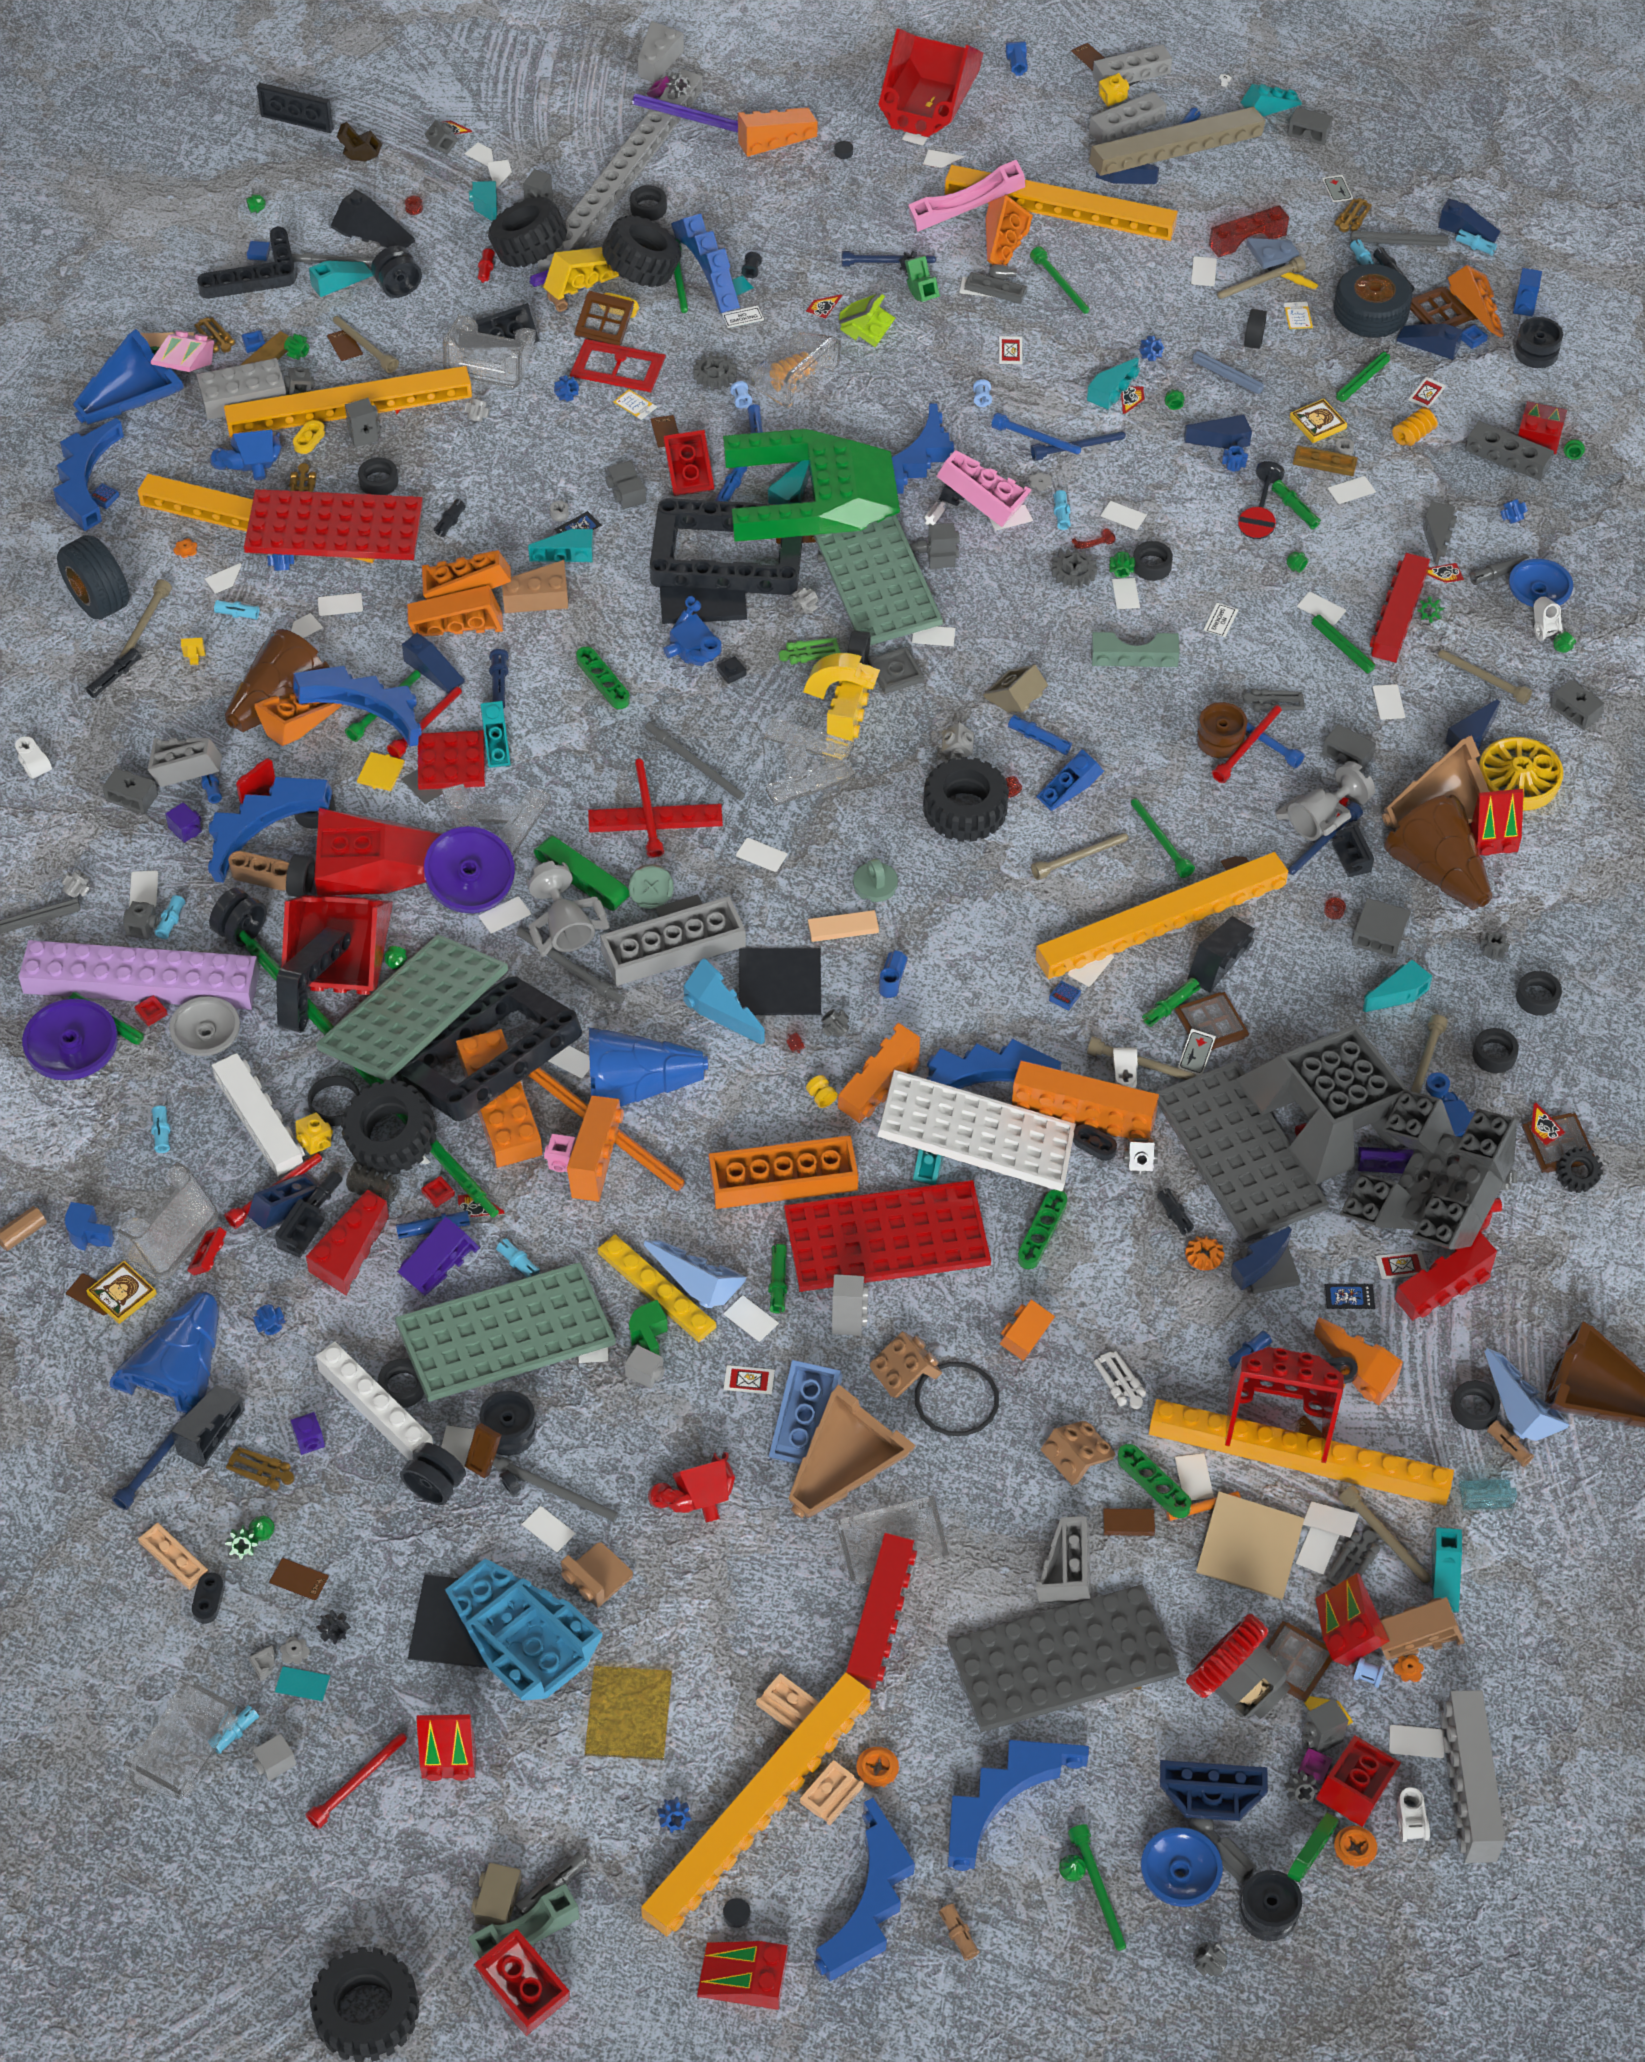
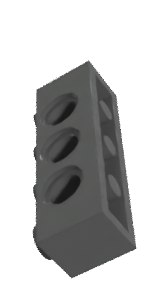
M1481 421L1477 422L1469 434L1466 451L1539 481L1542 480L1550 468L1554 454L1553 450Z

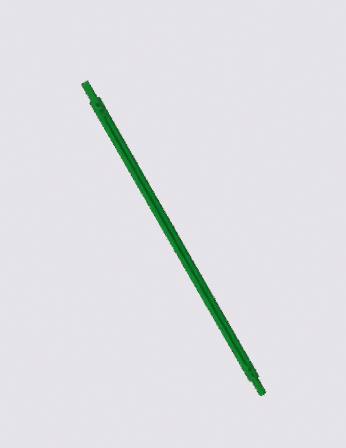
M243 930L239 938L244 942L246 950L252 956L257 957V962L276 981L281 967L256 939H252ZM308 998V1018L326 1035L334 1026ZM354 1067L371 1087L376 1082L384 1084L382 1079ZM396 1114L400 1118V1120L406 1125L408 1121V1116L404 1114ZM437 1139L434 1143H430L432 1147L430 1153L456 1180L476 1204H480L492 1218L496 1217L499 1211L488 1200L484 1190L469 1176Z

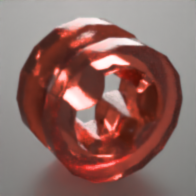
M410 196L406 198L405 210L408 214L418 215L423 211L422 199L420 197Z
M1015 776L1005 778L1009 788L1008 798L1018 795L1022 790V785L1019 783L1018 778Z
M1330 898L1326 902L1324 913L1330 919H1340L1344 915L1346 904L1340 898Z

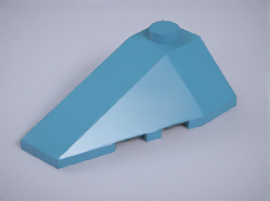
M703 958L683 986V1000L689 1008H693L698 1014L759 1044H763L765 1042L764 1027L748 1007H741L736 992L733 989L729 991L721 982L724 979L721 973Z

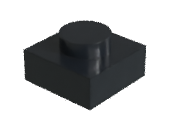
M736 656L717 664V671L728 684L747 675L745 667Z

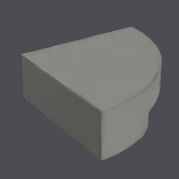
M272 1645L248 1657L260 1681L266 1679L274 1668L275 1654Z

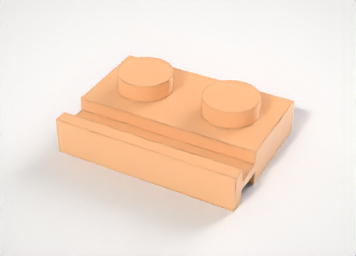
M781 1673L768 1686L764 1694L756 1700L758 1707L792 1732L797 1729L819 1703V1701Z
M833 1760L800 1798V1803L820 1819H824L830 1826L861 1791L864 1783L861 1780H857L852 1773Z

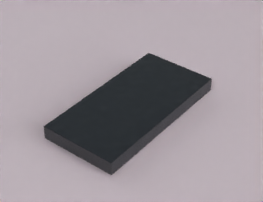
M260 82L256 86L261 117L326 133H332L334 130L330 99Z
M684 586L660 587L662 624H674L677 622L683 610L688 608L685 601L689 596H693L695 602L698 600L701 603L700 610L692 612V614H697L703 622L747 620L745 590H729L719 587V589Z

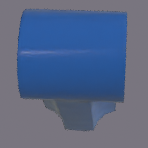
M1006 42V58L1010 61L1011 72L1016 76H1021L1028 69L1026 42Z
M894 950V952H890L884 968L880 972L879 993L883 997L893 998L899 993V985L908 961V957L901 951Z

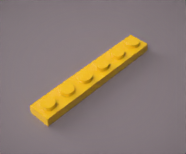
M616 1234L597 1248L598 1254L651 1301L658 1300L663 1312L697 1342H700L716 1328V1322Z

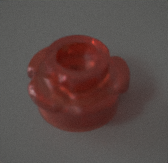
M797 1031L791 1035L789 1033V1039L785 1040L791 1052L797 1051L800 1054V1051L805 1048Z

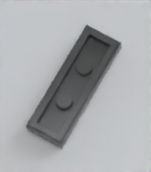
M971 272L965 283L964 290L1021 304L1027 293V286Z

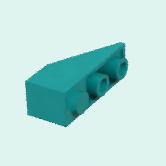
M1251 84L1240 102L1245 109L1255 107L1262 116L1302 104L1294 90L1267 87L1264 84Z
M324 261L309 268L311 286L320 298L373 276L364 262Z
M1136 357L1097 374L1088 386L1087 401L1107 410L1113 403L1116 404L1120 394L1128 389L1132 379L1137 378L1140 371L1138 367L1139 358Z
M808 460L798 462L789 472L784 473L777 482L770 485L768 488L769 504L801 503L810 476Z
M570 529L528 545L529 561L559 562L564 560V562H593V529Z
M502 701L480 703L488 767L511 766Z
M1413 960L1409 961L1406 965L1402 964L1397 968L1395 974L1390 978H1384L1375 990L1371 989L1366 993L1363 999L1362 1011L1370 1012L1415 1002L1430 989L1433 976Z
M1436 1527L1432 1539V1599L1447 1597L1453 1612L1459 1613L1462 1529Z

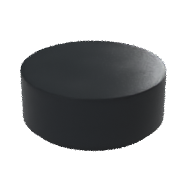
M848 141L836 143L834 146L835 156L840 159L850 158L853 155V145Z
M506 1469L499 1474L500 1481L511 1495L521 1491L520 1485L509 1470Z
M733 1898L724 1905L723 1918L731 1927H742L750 1919V1907L745 1900Z

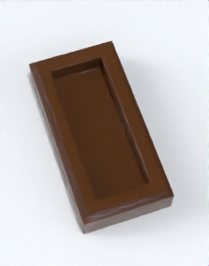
M482 1423L477 1425L464 1467L484 1479L488 1477L501 1434Z
M1103 1508V1534L1155 1536L1154 1509Z

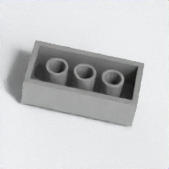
M277 358L196 374L207 420L225 417V405L286 396L285 384Z

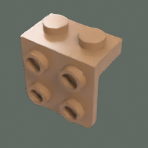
M904 1331L883 1349L869 1365L870 1369L893 1398H898L923 1373L935 1380L942 1374L937 1366L938 1360L924 1349L926 1347L924 1341L917 1335L912 1337Z
M1080 1421L1054 1429L1040 1449L1071 1485L1078 1484L1090 1466L1112 1460L1116 1455L1110 1445L1102 1439L1094 1427L1087 1421Z
M601 1542L596 1543L577 1561L569 1555L561 1561V1575L568 1584L573 1585L585 1600L590 1601L597 1608L633 1578V1571Z

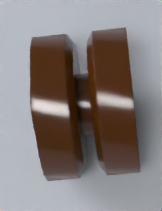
M1218 702L1206 706L1199 718L1197 732L1199 748L1205 754L1214 758H1230L1245 740L1248 723L1246 714L1241 708L1231 703Z

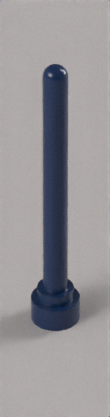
M842 251V267H850L854 263H901L899 259H902L904 255H854L850 251ZM924 255L926 256L927 263L936 262L935 256Z
M1116 432L1068 443L1083 448L1123 440L1126 434L1124 432ZM1040 443L1031 445L1030 448L1033 461L1043 460L1048 454L1066 451L1052 445L1045 446Z
M1350 802L1345 808L1350 810L1351 818L1329 835H1322L1288 868V873L1294 875L1336 835V832L1341 830L1348 822L1357 821L1363 815L1362 808L1357 803Z
M172 1433L167 1436L128 1486L118 1489L111 1497L112 1501L119 1508L128 1510L134 1503V1493L174 1445Z

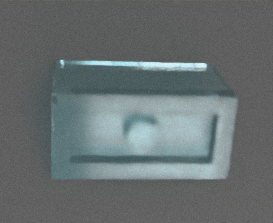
M1509 1480L1461 1481L1459 1484L1463 1511L1513 1509L1517 1500L1516 1488H1511Z

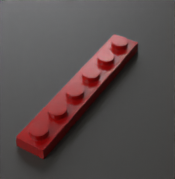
M722 804L652 807L656 830L723 826ZM643 807L588 810L589 833L647 830Z

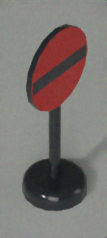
M1264 461L1260 462L1256 467V476L1265 484L1259 507L1248 508L1239 517L1238 527L1246 537L1262 539L1272 534L1275 529L1276 519L1273 513L1264 508L1270 483L1274 484L1277 480H1282L1285 470L1278 463Z

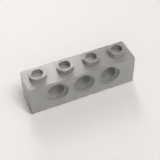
M1158 45L1094 61L1093 78L1099 86V81L1117 73L1123 79H1126L1128 83L1170 74L1172 57L1164 45Z
M1153 91L1090 117L1089 133L1100 144L1114 141L1165 120L1167 104Z

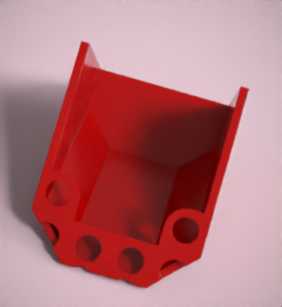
M897 28L878 104L887 118L890 127L895 130H903L904 132L920 134L929 138L949 125L980 71L984 52L969 45H965L964 48L915 36ZM927 102L933 103L930 107L925 106Z
M301 895L285 901L281 968L326 927L347 931L351 934V942L347 951L308 987H310V991H324V989L333 988L335 993H347V991L356 990V994L369 995L370 991L376 990L378 986L393 901L334 895Z
M1266 1347L1243 1356L1229 1383L1225 1446H1230L1239 1403H1250L1253 1400L1254 1391L1302 1399L1303 1410L1307 1414L1322 1418L1321 1463H1326L1343 1394L1344 1375L1320 1356L1312 1355L1308 1352L1300 1353L1284 1348ZM1260 1382H1269L1273 1386H1264ZM1286 1386H1293V1387H1295L1297 1390H1296V1391H1291V1390L1286 1389L1285 1387H1286ZM1243 1392L1248 1396L1242 1397L1241 1394ZM1309 1405H1317L1322 1409L1316 1410L1311 1408Z

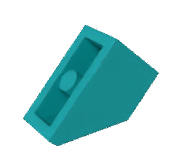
M496 181L472 182V190H469V202H473L476 212L490 221L495 220L497 216Z
M919 1149L913 1180L936 1185L945 1156Z

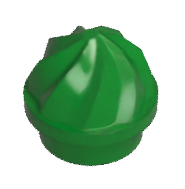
M251 194V197L246 198L250 213L256 212L258 214L265 208L266 201L262 196Z
M1171 389L1166 393L1164 401L1169 409L1178 410L1183 407L1185 397L1178 389Z
M1571 439L1564 446L1565 455L1572 460L1579 459L1585 452L1583 442L1577 439Z
M1294 551L1287 556V565L1293 572H1302L1309 561L1303 552Z
M1563 631L1561 634L1558 633L1553 642L1554 648L1557 652L1567 653L1574 648L1573 645L1576 643V640L1568 632Z
M389 946L388 951L384 954L385 963L391 969H398L407 961L406 950L401 947Z
M256 1516L249 1524V1532L254 1529L253 1538L258 1541H266L274 1533V1522L267 1516Z
M1067 1855L1060 1861L1059 1872L1065 1880L1076 1882L1084 1877L1086 1864L1077 1855Z

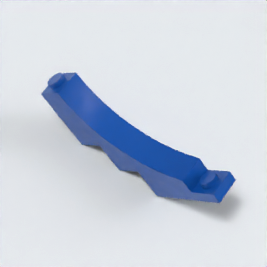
M1009 1740L1007 1769L981 1768L979 1797L952 1795L948 1867H953L958 1871L975 1869L980 1841L991 1820L999 1810L1015 1796L1030 1787L1060 1778L1061 1765H1066L1073 1769L1081 1768L1082 1766L1087 1767L1089 1746Z
M873 1797L864 1802L862 1814L865 1824L870 1828L865 1831L869 1872L863 1896L855 1912L843 1928L829 1941L816 1948L815 1967L821 1976L826 1975L829 1982L886 1951L887 1939L877 1924L900 1912L901 1901L892 1886L914 1874V1861Z

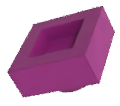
M665 76L655 81L646 93L648 97H661L665 88L668 87L666 83L670 82L669 78Z
M1308 1748L1297 1773L1304 1770L1307 1777L1313 1775L1317 1781L1316 1783L1322 1785L1333 1759Z

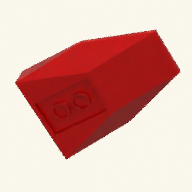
M319 808L315 865L317 895L387 894L426 883L424 879L425 857L431 844L442 833L388 820Z

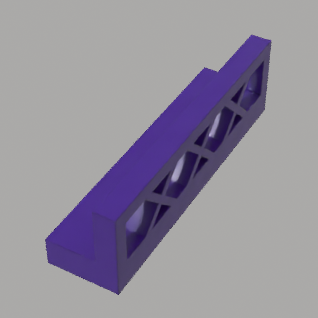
M1358 1147V1171L1403 1174L1414 1151L1398 1149L1392 1152L1389 1148Z

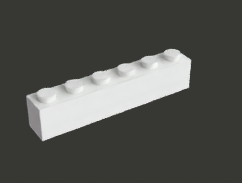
M236 1053L212 1064L215 1080L277 1178L279 1179L301 1165L303 1163L302 1157L305 1156L303 1148L299 1143H294L291 1129L288 1126L284 1127L282 1124L283 1119L277 1109L273 1110L271 1107L272 1101L267 1093L263 1094L260 1090L262 1087L258 1078L251 1076L248 1062L246 1060L242 1061Z
M333 1342L316 1355L319 1372L408 1460H413L412 1455L421 1443L429 1442L433 1444L432 1436L336 1342Z

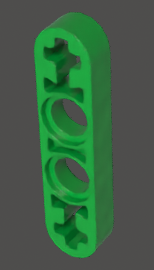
M591 647L579 648L576 652L578 666L610 705L615 709L628 707L630 704L628 690ZM595 668L603 670L601 673L598 674L592 672V670ZM606 682H612L614 684L612 687L603 686V684Z
M1054 1189L1046 1195L1018 1252L1017 1260L1022 1268L1029 1270L1037 1267L1066 1210L1068 1198L1065 1192ZM1059 1199L1060 1202H1057L1055 1210L1052 1209L1053 1201ZM1050 1216L1054 1221L1051 1224H1045L1041 1221V1218ZM1039 1234L1042 1235L1045 1238V1240L1037 1243L1034 1242L1031 1239V1237L1033 1235ZM1030 1248L1033 1249V1257L1026 1260L1025 1257L1029 1255Z
M1125 1444L1119 1448L1117 1460L1120 1467L1170 1515L1175 1518H1185L1190 1514L1191 1498L1150 1458L1132 1444ZM1148 1469L1153 1474L1149 1477H1144L1139 1474V1471ZM1165 1485L1170 1490L1166 1493H1160L1156 1490V1487Z
M1328 1812L1325 1814L1296 1857L1287 1877L1298 1883L1302 1881L1333 1834L1339 1818Z

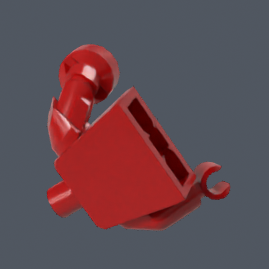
M723 1452L720 1459L714 1453L711 1463L673 1473V1478L679 1490H674L667 1483L654 1484L648 1491L650 1504L659 1509L669 1507L676 1513H689L702 1508L706 1523L720 1519L716 1504L729 1500V1495L735 1482V1475L729 1462H727L729 1454Z

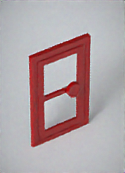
M585 339L570 372V377L652 393L666 355ZM592 350L615 354L617 363L612 375L584 369ZM627 357L651 361L644 381L616 376L621 362H624Z

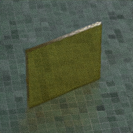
M594 1666L585 1756L664 1760L672 1671L636 1669L634 1667Z

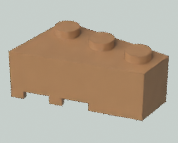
M564 560L511 577V582L502 585L504 612L516 613L568 609Z
M1447 1597L1443 1599L1434 1598L1426 1605L1409 1607L1403 1613L1394 1616L1386 1615L1380 1618L1390 1640L1381 1646L1387 1660L1418 1654V1649L1433 1646L1434 1650L1442 1649V1643L1456 1641L1457 1645L1465 1644Z

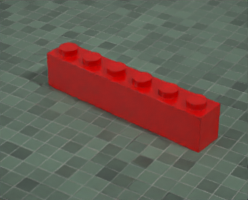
M1405 553L1403 561L1399 560L1396 569L1398 575L1393 576L1391 583L1393 590H1388L1385 601L1388 602V605L1384 604L1381 610L1380 617H1383V619H1378L1375 632L1378 633L1377 635L1373 634L1371 638L1372 657L1397 663L1428 573L1429 558Z
M884 1533L846 1673L862 1685L874 1690L876 1689L877 1681L883 1682L886 1666H882L883 1659L890 1656L893 1643L888 1642L890 1634H896L899 1622L898 1619H895L896 1611H902L905 1596H901L902 1589H908L911 1573H907L909 1565L914 1566L917 1551L913 1550L915 1540L889 1533Z

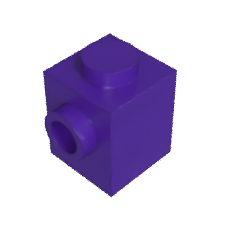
M184 802L165 813L168 828L183 843L191 838H195L202 832L200 823L202 819L196 810L192 811Z
M315 1412L290 1420L301 1455L325 1447L322 1431Z

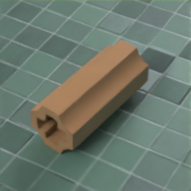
M33 1206L1 1228L0 1246L9 1251L46 1225L47 1221L42 1212Z

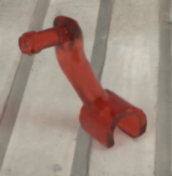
M1105 528L1101 532L1102 537L1086 542L1077 541L1073 538L1071 542L1076 549H1086L1102 543L1107 545L1113 544L1116 537L1110 529Z

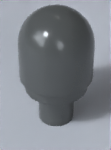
M994 264L989 269V275L993 278L1007 280V277H1016L1017 269H1008V266H1005V264Z

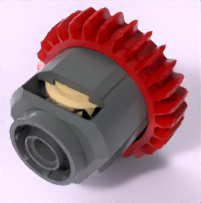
M1253 1614L1246 1615L1233 1626L1201 1659L1186 1678V1683L1201 1698H1206L1212 1692H1215L1240 1718H1249L1253 1714L1259 1719L1263 1718L1291 1688L1286 1682V1671L1282 1668V1663L1261 1643L1268 1634V1628Z

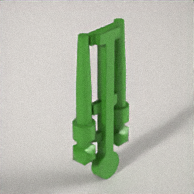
M837 638L810 641L800 640L796 641V643L787 642L786 648L788 651H780L779 660L787 661L790 658L791 665L798 664V662L807 663V661L819 660L828 655L840 653ZM833 642V646L810 648V646Z

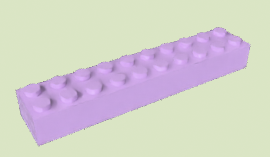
M28 940L19 980L23 994L69 997L73 992H77L85 998L143 1002L154 995L160 1003L182 1005L194 998L211 996L229 1002L235 1009L252 1010L260 972L256 956Z

